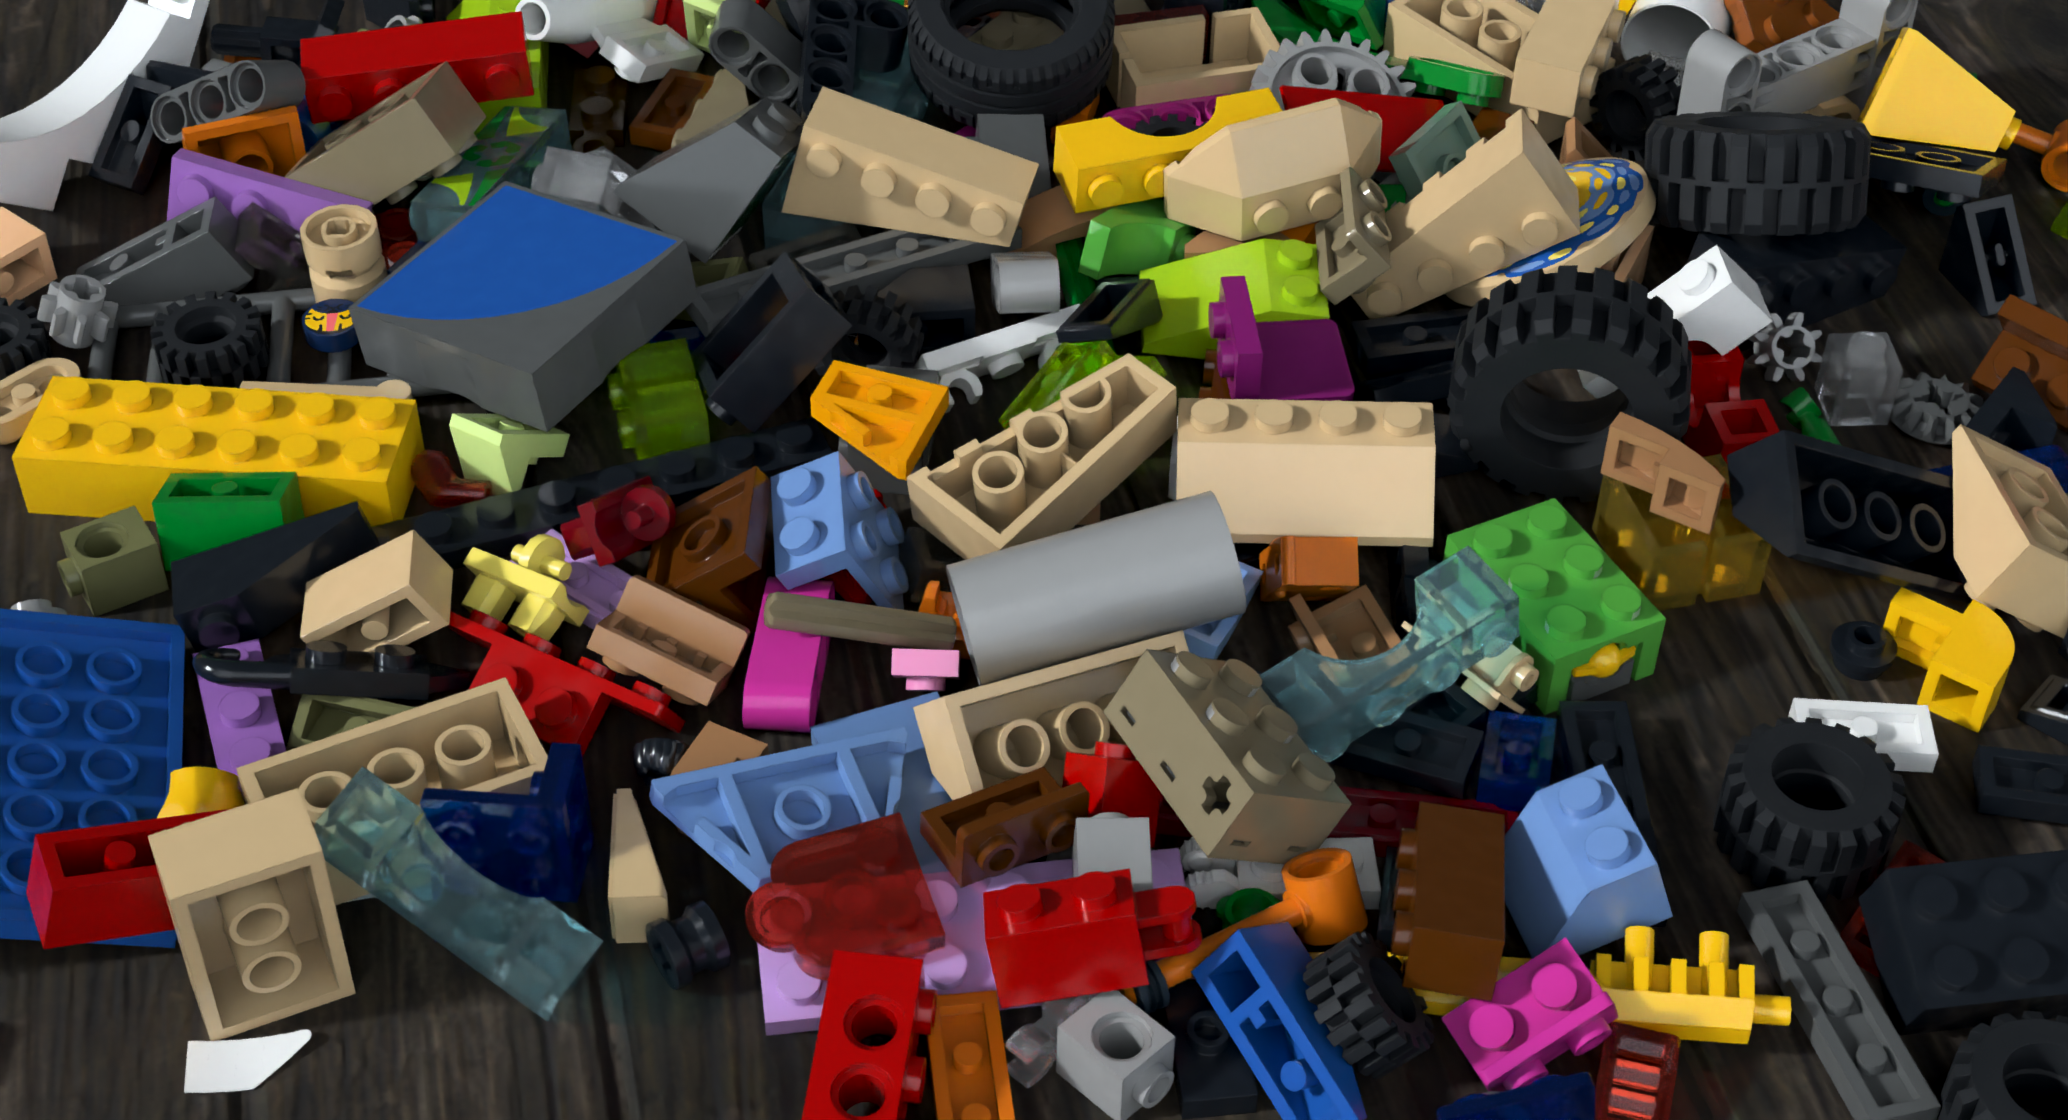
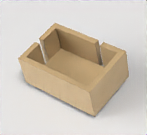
M1258 7L1212 13L1208 64H1203L1206 21L1203 14L1119 25L1114 28L1112 65L1109 77L1106 80V86L1116 106L1120 108L1218 94L1247 92L1251 87L1254 73L1258 65L1263 64L1269 50L1278 52L1280 45Z

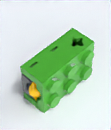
M1555 498L1447 535L1439 589L1443 591V596L1446 600L1449 598L1456 599L1461 603L1462 607L1489 626L1480 639L1484 644L1495 631L1522 652L1528 653L1533 657V666L1539 670V676L1535 682L1538 701L1535 704L1544 715L1557 711L1559 701H1584L1629 684L1630 678L1637 681L1654 674L1666 618Z

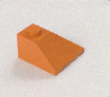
M296 105L182 128L183 149L285 177L306 154Z

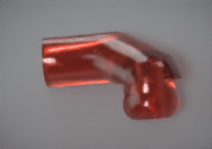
M424 450L413 459L411 466L412 480L426 501L434 507L449 508L492 496L490 481L458 478L450 465L449 458L442 452Z

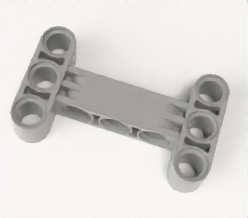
M1842 0L1839 19L1758 53L1751 51L1717 29L1707 30L1693 42L1688 51L1677 116L1686 113L1699 114L1734 111L1796 114L1817 107L1818 104L1842 95L1855 103L1861 113L1902 27L1912 29L1918 0Z

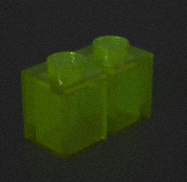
M686 338L644 344L628 354L616 365V374L606 376L612 410L623 409L624 411L616 413L622 449L633 448L636 461L662 455L670 451L710 443L708 413L698 379H696Z

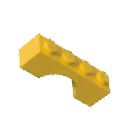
M1263 88L1216 97L1215 111L1210 120L1192 132L1177 136H1151L1138 133L1124 127L1110 116L1056 126L1053 171L1075 214L1164 197L1163 169L1175 160L1181 162L1194 147L1226 125L1283 110L1271 90Z

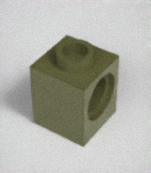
M135 505L60 532L67 558L57 561L61 578L71 598L82 594L94 617L169 590L157 542Z

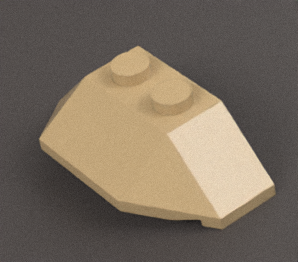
M1335 97L1226 125L1194 147L1181 162L1175 160L1163 169L1164 212L1168 219L1238 241H1246L1332 218L1343 207L1340 173L1351 167L1365 181L1372 177L1380 164L1382 119L1376 112L1370 110L1367 112L1357 105Z

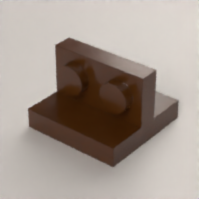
M2009 294L1997 313L2003 330L1971 377L1972 383L1975 387L1992 394L2012 367L2025 371L2055 419L2057 428L2068 433V322Z
M754 466L675 508L676 519L671 531L665 536L652 541L646 579L694 602L700 601L704 607L747 627L750 630V634L754 633L766 584L771 542L765 537L771 495L770 479L757 466Z

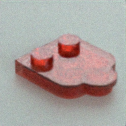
M900 812L799 840L785 846L777 853L771 864V882L758 888L751 895L746 905V925L752 938L760 945L774 952L785 953L792 951L794 960L799 968L807 975L820 980H828L833 950L912 958L945 948L946 934Z

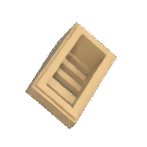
M631 788L617 789L616 794H613L608 882V905L612 939L615 938L616 943H647L645 928L648 923L659 918L670 921L668 894L637 801L634 799Z

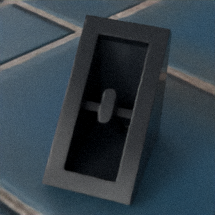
M2012 194L1956 207L1938 269L1982 317L1997 314L2009 294L2032 305L2037 304Z

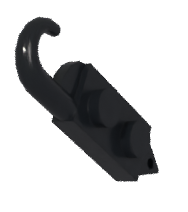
M324 640L309 642L306 644V648L290 647V654L274 655L265 661L239 660L241 653L233 648L202 650L192 661L194 670L199 676L207 681L230 687L290 690V694L428 701L430 693L468 689L471 674L470 671L427 662L426 655H416V651L413 648L403 645H380L375 648V652L347 651V646L342 643Z

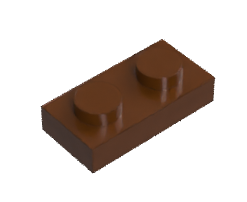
M670 68L629 125L630 143L653 148L659 152L671 149L676 130L685 126L693 113L695 103L698 99L705 97L713 85L715 76Z

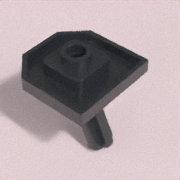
M326 0L316 20L267 16L263 27L217 23L213 25L211 31V49L219 55L262 58V60H289L301 69L300 39L336 35L340 27L337 24L345 1Z

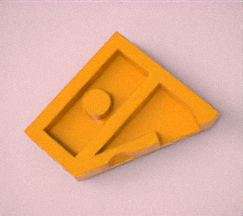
M833 360L810 397L811 416L897 479L907 481L906 477L911 474L949 407V387Z

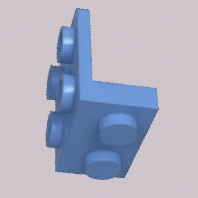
M837 451L770 477L775 576L787 590L847 569L877 606L904 610L903 593L908 591L909 584L905 569L899 558L898 544L904 542L903 527L895 510L891 507L884 508L875 497L873 487L863 471L855 472L842 454Z

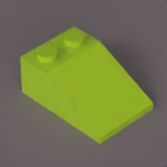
M1262 238L1140 270L1138 275L1139 279L1150 278V280H1154L1163 314L1162 319L1158 323L1141 329L1142 353L1205 359L1206 349H1217L1218 338L1212 339L1210 336L1208 311L1210 302H1219L1221 277L1245 276L1256 322L1330 318L1327 297L1320 291L1316 244L1305 243L1296 239L1275 240Z

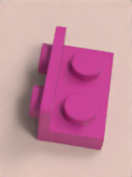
M1565 937L1497 981L1492 1001L1471 998L1441 1017V1020L1487 1090L1499 1092L1507 1090L1510 1095L1515 1097L1541 1082L1549 1074L1544 1065L1570 1049L1574 1056H1579L1607 1039L1613 1032L1608 1024L1618 1018V1013L1606 991L1603 992Z

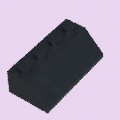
M1785 429L1727 455L1729 491L1733 516L1786 557L1971 603L1972 599L1964 589V584L1967 581L1954 559L1953 477Z

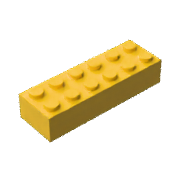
M52 376L12 455V461L28 513L101 518L135 505L144 521L155 522L152 502L171 473L297 472L304 518L358 501L371 527L404 518L425 458V450L416 400L335 395L321 392L274 391L260 388L214 387L199 384L153 383L138 380L92 379L77 376Z

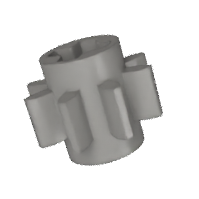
M69 275L64 277L60 283L50 282L48 294L41 296L37 320L51 322L49 336L57 343L69 348H86L92 345L94 339L100 342L106 341L108 328L114 327L118 303L104 301L107 288L98 280L86 275Z
M1791 312L1786 317L1784 325L1777 313H1770L1773 322L1748 338L1754 342V354L1746 360L1747 364H1761L1766 367L1765 381L1778 382L1783 375L1784 369L1791 381L1805 380L1802 367L1806 366L1809 362H1821L1823 359L1819 354L1815 353L1814 341L1822 335L1821 330H1807L1802 327L1804 313ZM1779 338H1784V343L1792 347L1789 357H1784V351L1776 347Z

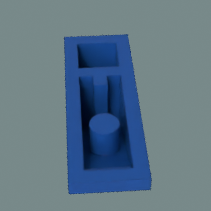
M1282 922L1238 929L1193 969L1191 973L1282 1120L1367 1119L1353 1067L1342 1057L1343 1048L1340 1044L1334 1047L1326 1037L1331 1032L1326 1024L1318 1023L1313 1012L1318 1010V1007L1307 999L1305 990L1310 987L1303 981V973L1307 971L1305 968L1307 963L1313 959L1290 923Z

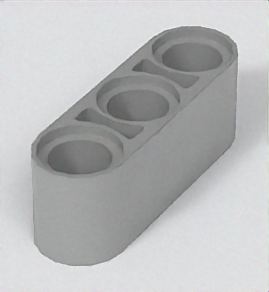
M1049 251L991 253L992 304L999 314L1059 312L1060 276L1058 259Z

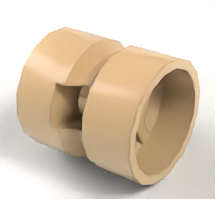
M350 204L333 205L315 211L304 220L300 227V235L306 262L310 266V279L316 303L329 299H346L355 303L388 276L385 258L382 255V244L376 216L369 209Z

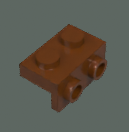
M1042 767L921 812L920 833L962 888L988 877L1002 875L1014 867L1048 854L1062 852L1073 845L1076 818H1088L1090 793L1080 782L1061 788L1046 768Z

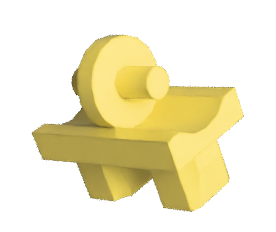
M538 534L531 538L526 545H515L511 551V560L515 563L472 547L463 564L476 575V578L461 603L470 613L475 609L502 621L512 603L517 601L520 605L509 621L508 626L523 638L526 633H531L548 642L562 621L578 627L582 625L589 610L584 605L569 600L566 587L560 581H557V579L566 581L572 572L571 564L564 561L565 550L560 540L547 534Z

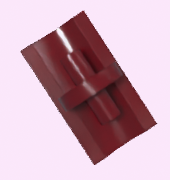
M649 475L577 506L580 517L561 524L560 530L569 554L574 561L595 554L599 567L623 559L651 545L652 541L668 534L675 524L676 511L669 494L662 488L653 485Z

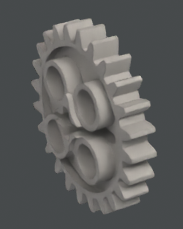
M1323 29L1317 42H1314L1311 36L1304 31L1301 32L1296 45L1285 38L1282 40L1278 52L1269 50L1263 64L1258 65L1254 73L1249 91L1269 88L1281 109L1285 111L1279 90L1282 85L1336 90L1338 83L1337 73L1343 77L1342 91L1411 97L1417 86L1412 82L1400 83L1399 80L1405 70L1403 65L1392 68L1385 65L1390 53L1389 51H1382L1376 56L1370 54L1371 40L1366 38L1359 47L1352 46L1350 33L1345 31L1339 42H1333L1328 30ZM1374 172L1370 179L1373 180L1375 178L1381 183L1391 173Z

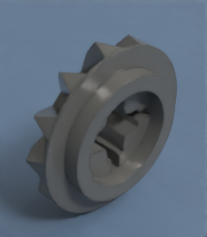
M1920 372L1915 379L1900 378L1896 388L1890 390L1886 406L1890 419L1904 433L1928 443L1950 445L1952 444V433L1960 424L1966 426L1982 407L1983 398L1977 394L1969 393L1968 383L1954 384L1948 381L1946 374L1937 379L1931 378L1924 372Z

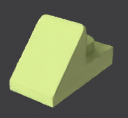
M452 413L449 423L464 478L470 485L495 496L521 490L528 464L536 465L538 457H564L570 436L569 433L554 427L545 432L499 414Z

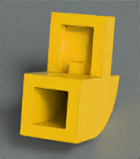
M1901 587L1890 602L1882 629L1889 632L1895 639L1898 648L1896 656L1927 670L1916 705H1928L1929 711L1979 733L1997 705L2013 660L2015 644L2010 629L1994 611L1974 599L1962 614Z

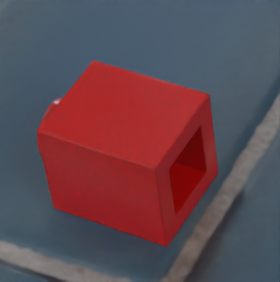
M1095 741L1094 754L1066 752L1062 788L1077 782L1083 784L1090 793L1088 818L1104 812L1122 813L1129 818L1149 817L1150 845L1154 848L1161 792L1129 747L1121 743Z

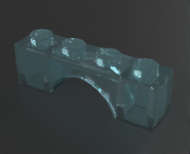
M1469 545L1414 579L1417 620L1409 634L1390 650L1370 658L1340 660L1325 657L1303 648L1259 675L1262 679V689L1276 707L1282 709L1294 719L1298 726L1297 734L1314 755L1326 763L1335 760L1346 751L1350 743L1375 727L1390 725L1402 715L1408 706L1430 692L1445 690L1457 680L1463 671L1485 657L1492 658L1500 655L1519 636V596Z
M364 766L361 767L315 822L314 830L323 850L324 858L328 863L547 1022L589 968L603 943L602 939L544 897L531 898L516 894L477 872L442 841L428 822L423 809Z

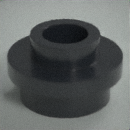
M1852 621L1838 626L1832 634L1829 645L1833 656V663L1837 670L1843 675L1859 681H1870L1880 677L1884 671L1893 665L1898 650L1896 641L1889 632L1877 624L1868 621Z

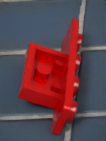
M473 609L468 619L450 611V624L447 627L466 640L489 649L469 689L506 677L539 741L581 760L610 703L677 733L681 732L686 722L668 708L672 697L646 683L636 680L632 689L629 690L613 683L617 675L614 671L591 659L581 656L577 665H572L559 659L562 649L536 635L526 633L523 641L520 642L505 635L509 628L506 624L481 611Z

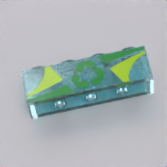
M504 106L476 135L478 140L460 154L463 159L445 174L433 178L411 201L409 219L412 229L416 231L418 241L430 242L504 181L543 193L573 160L566 110Z

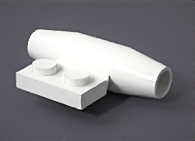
M521 0L515 12L522 11L527 39L563 44H580L596 41L601 48L599 53L615 65L616 73L634 83L662 79L670 68L695 72L704 56L703 52L667 24L658 26L653 23L658 0Z

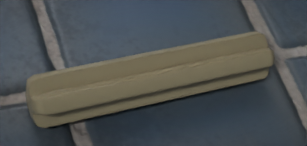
M784 592L768 594L764 606V624L771 629L914 649L952 650L956 640L957 624L955 619L950 616Z

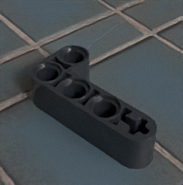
M810 0L801 44L796 113L802 120L800 123L802 126H804L822 87L853 97L855 69L887 73L900 67L908 36V10L905 7L890 0Z

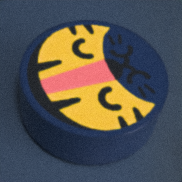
M329 299L318 302L307 309L302 317V325L308 345L321 352L335 353L348 350L358 344V337L348 309L354 302L346 299Z

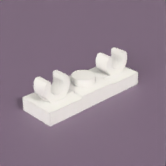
M1079 303L1061 309L1059 312H1051L922 354L914 369L938 371L939 385L962 389L970 405L977 403L982 395V385L978 377L990 374L992 379L1004 378L1019 371L1025 365L1023 361L1026 358L1040 354L1038 357L1039 369L1047 379L1053 378L1060 369L1054 353L1065 354L1070 359L1073 369H1080L1086 362L1084 345L1082 343H1059L1056 331L1081 304ZM950 392L949 407L945 413H948L955 404Z

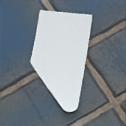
M303 1029L291 1033L240 1040L188 1041L184 1093L252 1090L298 1052L310 1040L311 1031Z

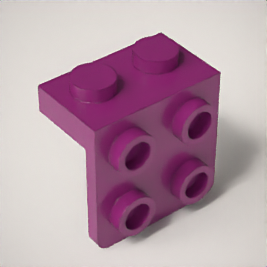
M1245 276L1221 277L1219 302L1209 303L1208 319L1211 338H1218V373L1220 378L1226 377L1231 399L1353 401L1355 389L1338 325L1330 319L1256 322Z

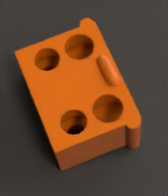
M1288 535L1274 539L1267 548L1259 553L1260 570L1264 571L1260 580V599L1264 602L1289 601V598L1299 593L1304 601H1334L1359 586L1358 537H1295Z

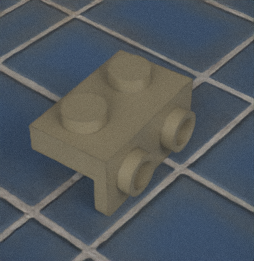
M1351 167L1340 173L1342 209L1332 218L1321 220L1315 224L1320 291L1334 306L1351 294H1359L1365 291L1378 276L1391 269L1389 242L1392 240V235L1386 224L1385 209L1388 207L1387 199L1383 191L1372 179L1368 178L1364 181Z

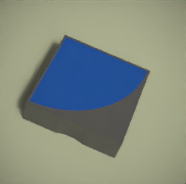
M504 181L348 307L366 365L427 388L459 394L475 402L483 409L548 432L600 386L610 371L623 358L650 341L698 297L686 239Z

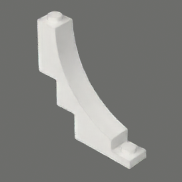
M128 0L115 24L100 45L67 80L42 99L20 111L0 118V203L53 212L68 160L72 159L93 164L129 74L147 79L146 65L150 60L190 66L210 0H149L148 4L137 0Z

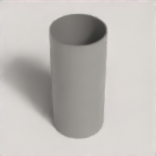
M1212 491L946 565L955 608L979 686L1246 612V595L1238 557L1223 511Z

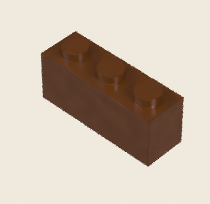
M1419 801L1414 829L1401 827L1395 869L1398 870L1393 911L1397 912L1392 933L1391 954L1403 956L1402 987L1492 1001L1505 943V815Z

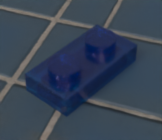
M1489 710L1478 781L1477 802L1492 803L1508 811H1523L1536 791L1550 785L1557 719Z

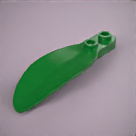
M1251 0L1252 7L1259 8L1279 43H1282V40L1287 38L1296 45L1301 32L1304 31L1311 36L1314 42L1318 41L1322 31L1281 0ZM1331 36L1333 42H1339V41H1340V40H1338V39H1336V38H1334V37ZM1369 51V53L1372 54V55H1374V56H1376L1377 54H1379V53H1375V52ZM1388 56L1385 63L1389 68L1403 65L1405 70L1401 78L1415 81L1417 86L1416 92L1445 96L1446 89L1458 92L1456 101L1482 107H1488L1490 98H1501L1506 77L1505 75L1419 56H1409L1408 60Z

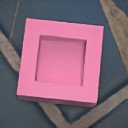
M892 648L891 675L894 678H906V690L942 692L946 691V679L960 680L961 653L959 650Z

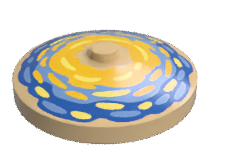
M1616 157L1588 158L1561 164L1578 188L1581 234L1445 294L1457 303L1474 306L1485 297L1490 300L1491 290L1505 281L1511 279L1514 284L1521 282V276L1526 272L1543 268L1544 274L1556 273L1559 266L1578 265L1577 272H1594L1595 267H1602L1624 251L1636 240L1650 222L1656 208V196L1645 170L1631 160Z

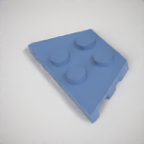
M905 726L652 779L649 798L655 808L752 892L792 888L890 865L895 845L896 817L901 796L903 779L901 776L908 732Z

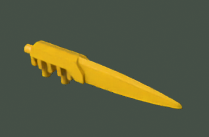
M1630 926L1625 929L1624 962L1612 961V954L1597 953L1595 960H1591L1589 972L1603 992L1606 991L1616 1006L1618 1018L1608 1024L1613 1031L1611 1035L1748 1044L1752 1024L1790 1025V996L1755 994V965L1739 964L1737 970L1729 969V935L1725 932L1705 931L1699 934V967L1687 966V959L1674 958L1671 959L1670 965L1654 964L1655 931L1647 926ZM1324 952L1308 953L1310 954L1312 959H1315ZM1387 952L1388 956L1391 957V952ZM1396 955L1402 962L1400 970L1403 972V956ZM1501 957L1496 982L1532 958ZM1413 989L1417 996L1424 998L1428 1007L1423 1011L1426 1014L1444 1016L1471 999Z

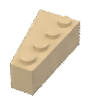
M822 87L803 126L781 213L1010 247L1039 164L835 90Z
M1522 108L1506 119V128L1489 141L1483 137L1467 149L1466 158L1446 174H1442L1440 171L1423 183V191L1407 204L1397 203L1385 213L1386 224L1392 235V240L1389 242L1391 269L1378 276L1365 291L1359 294H1351L1369 319L1396 316L1581 234L1578 188Z
M1126 354L1060 391V399L1036 412L1029 408L1009 420L1010 427L982 443H979L975 438L954 450V458L932 471L925 466L907 476L913 520L964 560L1071 530L1177 431L1176 387L1131 354Z

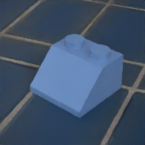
M1603 764L1536 791L1505 834V905L1532 959L1565 937L1579 956L1625 937V929L1627 927H1649L1673 917L1658 864Z

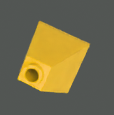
M1902 27L1857 122L1864 123L1871 136L1996 152L1998 147L2006 151L2009 149L2022 120L2013 117L2016 112L2013 108L1920 32L1909 27Z

